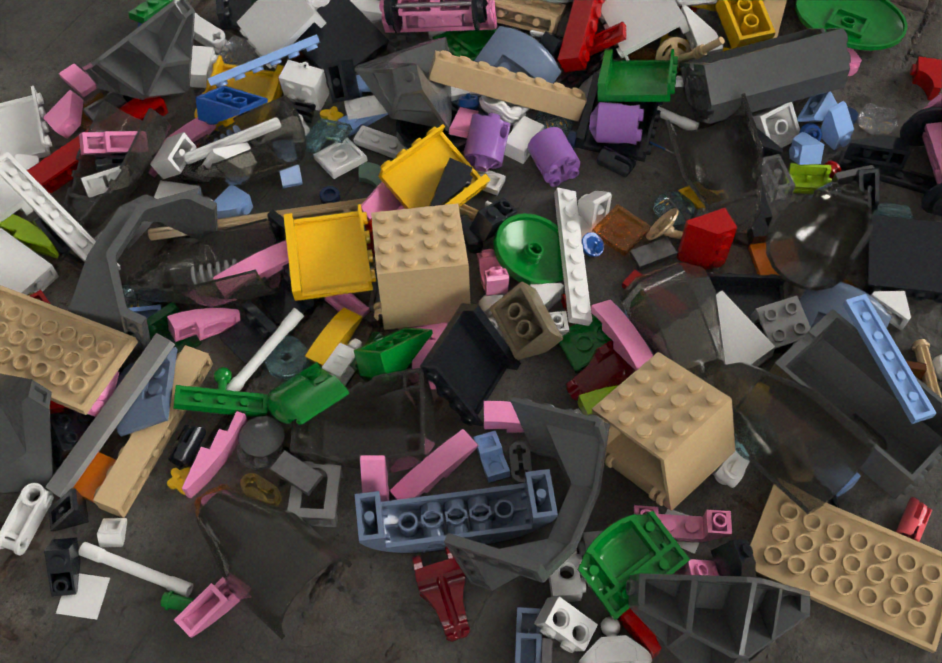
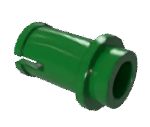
M174 591L165 592L161 599V607H164L166 611L173 609L182 612L194 601V598L176 595Z

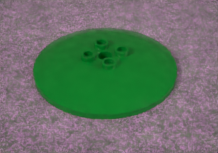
M796 0L795 11L805 27L808 29L825 28V31L828 28H844L848 36L847 48L871 51L891 48L902 41L907 31V21L903 13L889 0Z

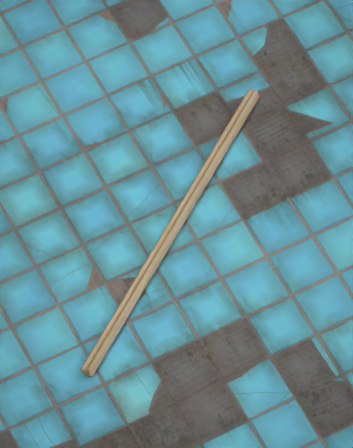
M367 198L277 210L276 212L283 218V214L292 213L294 220L340 214L345 209L355 212L358 211V204H362ZM269 212L217 219L218 231L269 224L267 217ZM169 226L148 229V237L151 241L188 236Z

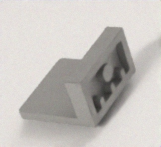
M798 296L756 308L750 316L753 324L761 323L766 337L775 346V349L798 342L811 329Z

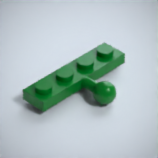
M220 367L214 372V380L218 383L217 389L176 385L173 409L235 415L237 411L244 413L246 416L262 417L267 415L268 394L227 390V384L231 381L232 373L228 368Z

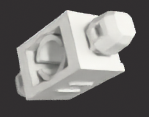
M355 338L347 346L339 343L322 366V369L332 376L335 375L345 386L355 372L350 366L355 358L354 350L362 347V342Z

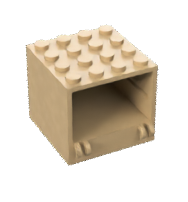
M458 203L371 213L375 257H373V262L370 263V269L377 270L381 301L374 304L375 319L378 321V315L382 314L384 330L444 322L449 323L462 303L470 304L469 264Z
M659 352L592 408L593 415L603 419V422L610 424L605 465L609 468L613 467L648 493L650 499L656 500L657 504L660 506L664 505L671 511L735 452L732 398Z

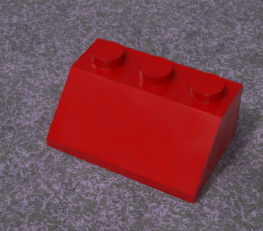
M726 208L686 221L676 256L679 261L705 270L713 267L719 268L725 264L737 230V226Z

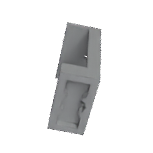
M303 461L321 473L323 477L328 478L324 509L301 508L303 492L291 485L287 519L290 525L337 527L338 516L336 512L340 481L344 475L341 465L332 462L322 465Z

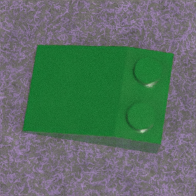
M405 327L354 350L360 376L370 377V379L382 378L384 381L395 379L397 374L406 370L432 336V329Z

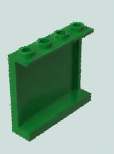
M605 49L597 83L598 102H670L671 94H675L678 56H674V49H671L670 60L613 61V49Z

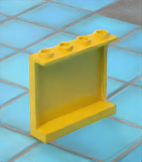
M219 55L217 61L213 64L211 77L235 68L237 65L225 64L222 56ZM277 65L275 72L262 70L253 74L252 71L245 73L246 77L235 81L234 78L227 80L228 84L225 86L268 98V102L240 115L220 121L218 124H215L217 127L214 130L226 132V130L230 129L234 132L233 126L236 125L243 131L273 119L283 93L279 76L284 66ZM207 79V87L202 94L216 89V85L211 86ZM197 108L194 113L195 119L198 117Z
M444 124L438 128L433 127L430 129L426 137L416 139L411 144V148L408 150L402 149L393 161L387 160L380 167L381 171L378 177L405 209L429 207L449 158L472 167L443 133ZM472 167L470 175L473 178L470 185L464 187L462 192L446 204L458 203V206L461 207L486 188L491 179L486 174L481 177Z
M358 204V211L295 220L292 213L283 214L291 286L295 301L373 290L372 282H376L375 270L370 269L369 263L373 262L372 249L367 250V244L371 242L369 230H364V225H367L368 221L366 212H362L361 204Z

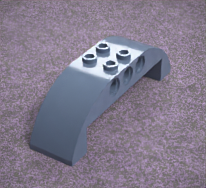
M550 469L525 472V480L522 484L381 502L379 491L355 494L359 543L366 547L386 552L418 553L445 550L444 540L448 533L482 544L506 541L534 532L558 517Z

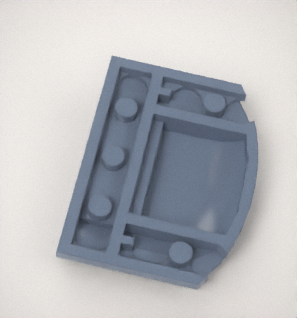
M504 26L498 27L474 60L478 63L480 61L486 62L496 68L504 67L510 72H522L531 78L540 77L549 83H554L561 73L555 59L542 44L526 33Z
M810 280L800 299L801 306L811 328L832 309L855 327L843 303L846 299L864 294L869 298L886 328L892 318L883 305L871 295L857 287L839 281Z
M176 347L172 348L117 425L116 429L120 436L168 421L178 350ZM136 361L131 362L120 373L116 388Z

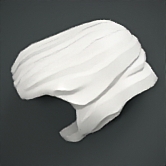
M484 95L479 98L481 108L488 114H498L501 120L511 125H514L517 121L519 122L530 109L499 99L488 98Z

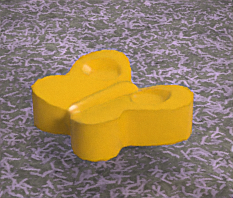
M335 106L331 107V109L320 111L321 119L328 120V126L331 129L335 128L338 120L343 117V114L338 112Z
M191 467L182 470L173 468L171 470L172 478L167 481L168 487L170 489H177L181 494L185 495L182 487Z

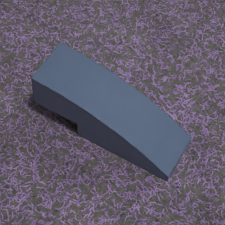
M517 607L515 663H541V628L534 624L541 611L540 608Z

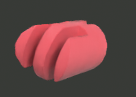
M911 497L896 532L901 535L904 533V536L920 542L932 509L927 508L917 498Z

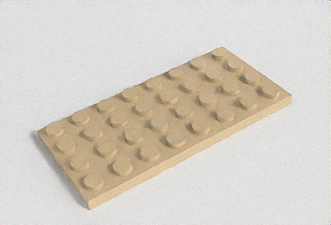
M0 285V373L32 379L52 392L51 401L86 415L137 345L136 337Z
M775 481L750 543L756 562V575L770 581L810 591L811 600L928 652H936L942 633V552Z

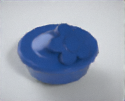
M470 93L459 97L457 103L459 107L476 110L480 105L478 96L470 95Z
M813 123L803 125L799 133L805 132L818 141L822 138L821 129Z
M592 232L586 233L583 236L584 254L591 257L600 256L604 251V243L601 237Z

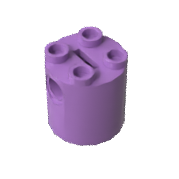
M600 102L591 113L590 131L598 143H630L637 145V141L640 142L642 139V129H639V121H643L644 109H640V105L629 106L622 103Z
M489 113L488 116L472 114L463 156L477 171L488 172L489 169L502 167L511 124L501 120L498 114Z
M558 127L543 129L531 138L528 143V151L543 175L544 180L551 187H556L561 182L569 178L573 179L579 175L580 160L562 129Z

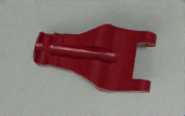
M613 340L598 347L587 366L570 381L566 382V390L573 400L578 401L581 394L604 387L620 385L636 371L613 349Z
M446 546L447 560L423 567L422 559L419 555L412 557L420 597L426 600L436 611L446 640L454 642L458 639L466 638L470 633L463 604L466 576Z

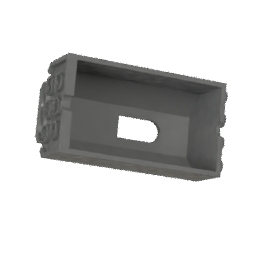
M809 28L703 56L700 59L681 62L680 67L689 106L696 110L694 112L696 121L710 124L844 88L850 71L849 63L851 62V56L846 44L848 42L847 33L844 28H828L826 31L825 28Z
M834 309L827 313L801 340L796 342L774 363L764 380L772 384L770 392L894 499L900 493L906 495L942 457V398L915 377L937 414L933 418L911 424L856 327ZM853 415L856 416L884 441L885 451L853 425L849 419Z

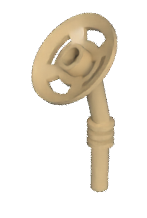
M720 36L705 45L701 44L693 48L691 51L685 39L671 37L659 46L655 60H670L671 49H674V56H678L677 73L681 71V67H679L681 62L702 58L709 51L724 44V39ZM678 43L685 46L686 50L684 52L678 48ZM669 45H671V47L668 48V50L665 52V55L662 56V55H663V52L665 51V49H666Z
M673 208L663 214L651 226L646 238L653 240L664 234L671 238L681 239L683 231L674 230L675 227L673 226L679 210Z

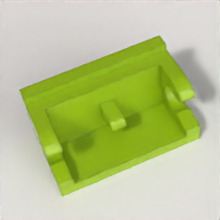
M790 163L785 175L786 193L827 195L832 178H829L831 165H798L797 163Z

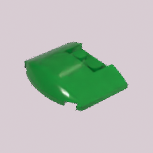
M496 29L447 31L433 36L432 40L446 37L449 51L452 55L457 57L466 56L471 61H474L496 32Z
M315 362L272 389L267 397V405L271 414L277 420L290 424L294 419H297V424L302 425L350 393L335 375H330L319 366L318 362Z
M651 511L647 512V514L627 516L606 528L589 545L577 570L612 618L616 620L629 609V595L626 594V583L630 575L639 573L673 574L690 559L655 512Z

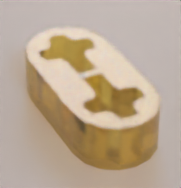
M248 473L242 477L240 485L248 497L266 508H275L280 504L281 494L275 485L256 473ZM255 481L258 490L252 486L248 487L247 483ZM263 492H266L269 495L273 493L275 498H269L267 500Z

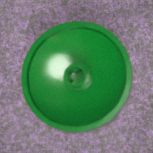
M517 214L509 217L501 224L494 237V252L501 267L506 268L512 278L518 282L523 281L528 285L562 283L564 281L558 226L555 223L534 214Z

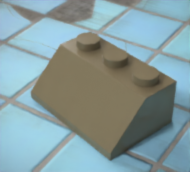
M523 281L489 308L517 360L545 353L563 340L537 290Z

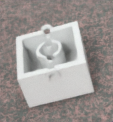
M287 61L279 76L284 97L286 99L315 104V110L321 111L330 94L324 70L309 66L307 62Z

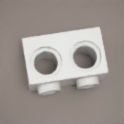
M127 164L81 178L88 198L134 184Z
M559 596L547 598L534 623L541 628L540 632L550 639L555 638L561 643L560 647L570 653L585 651L598 626L597 623ZM554 614L557 616L556 625L553 622ZM574 628L577 633L576 638L573 637L572 633Z

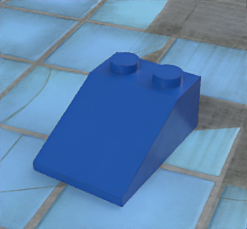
M221 86L195 97L198 120L207 122L209 125L218 124L220 121L240 115L268 102V98L227 86Z

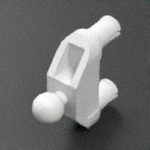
M609 616L601 622V630L607 637H600L578 663H651L652 657L644 647L627 635L617 636L620 631V623L617 619L614 620Z

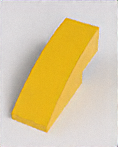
M342 308L319 334L305 357L312 363L318 362L319 366L322 367L339 343L348 344L363 317L346 308Z

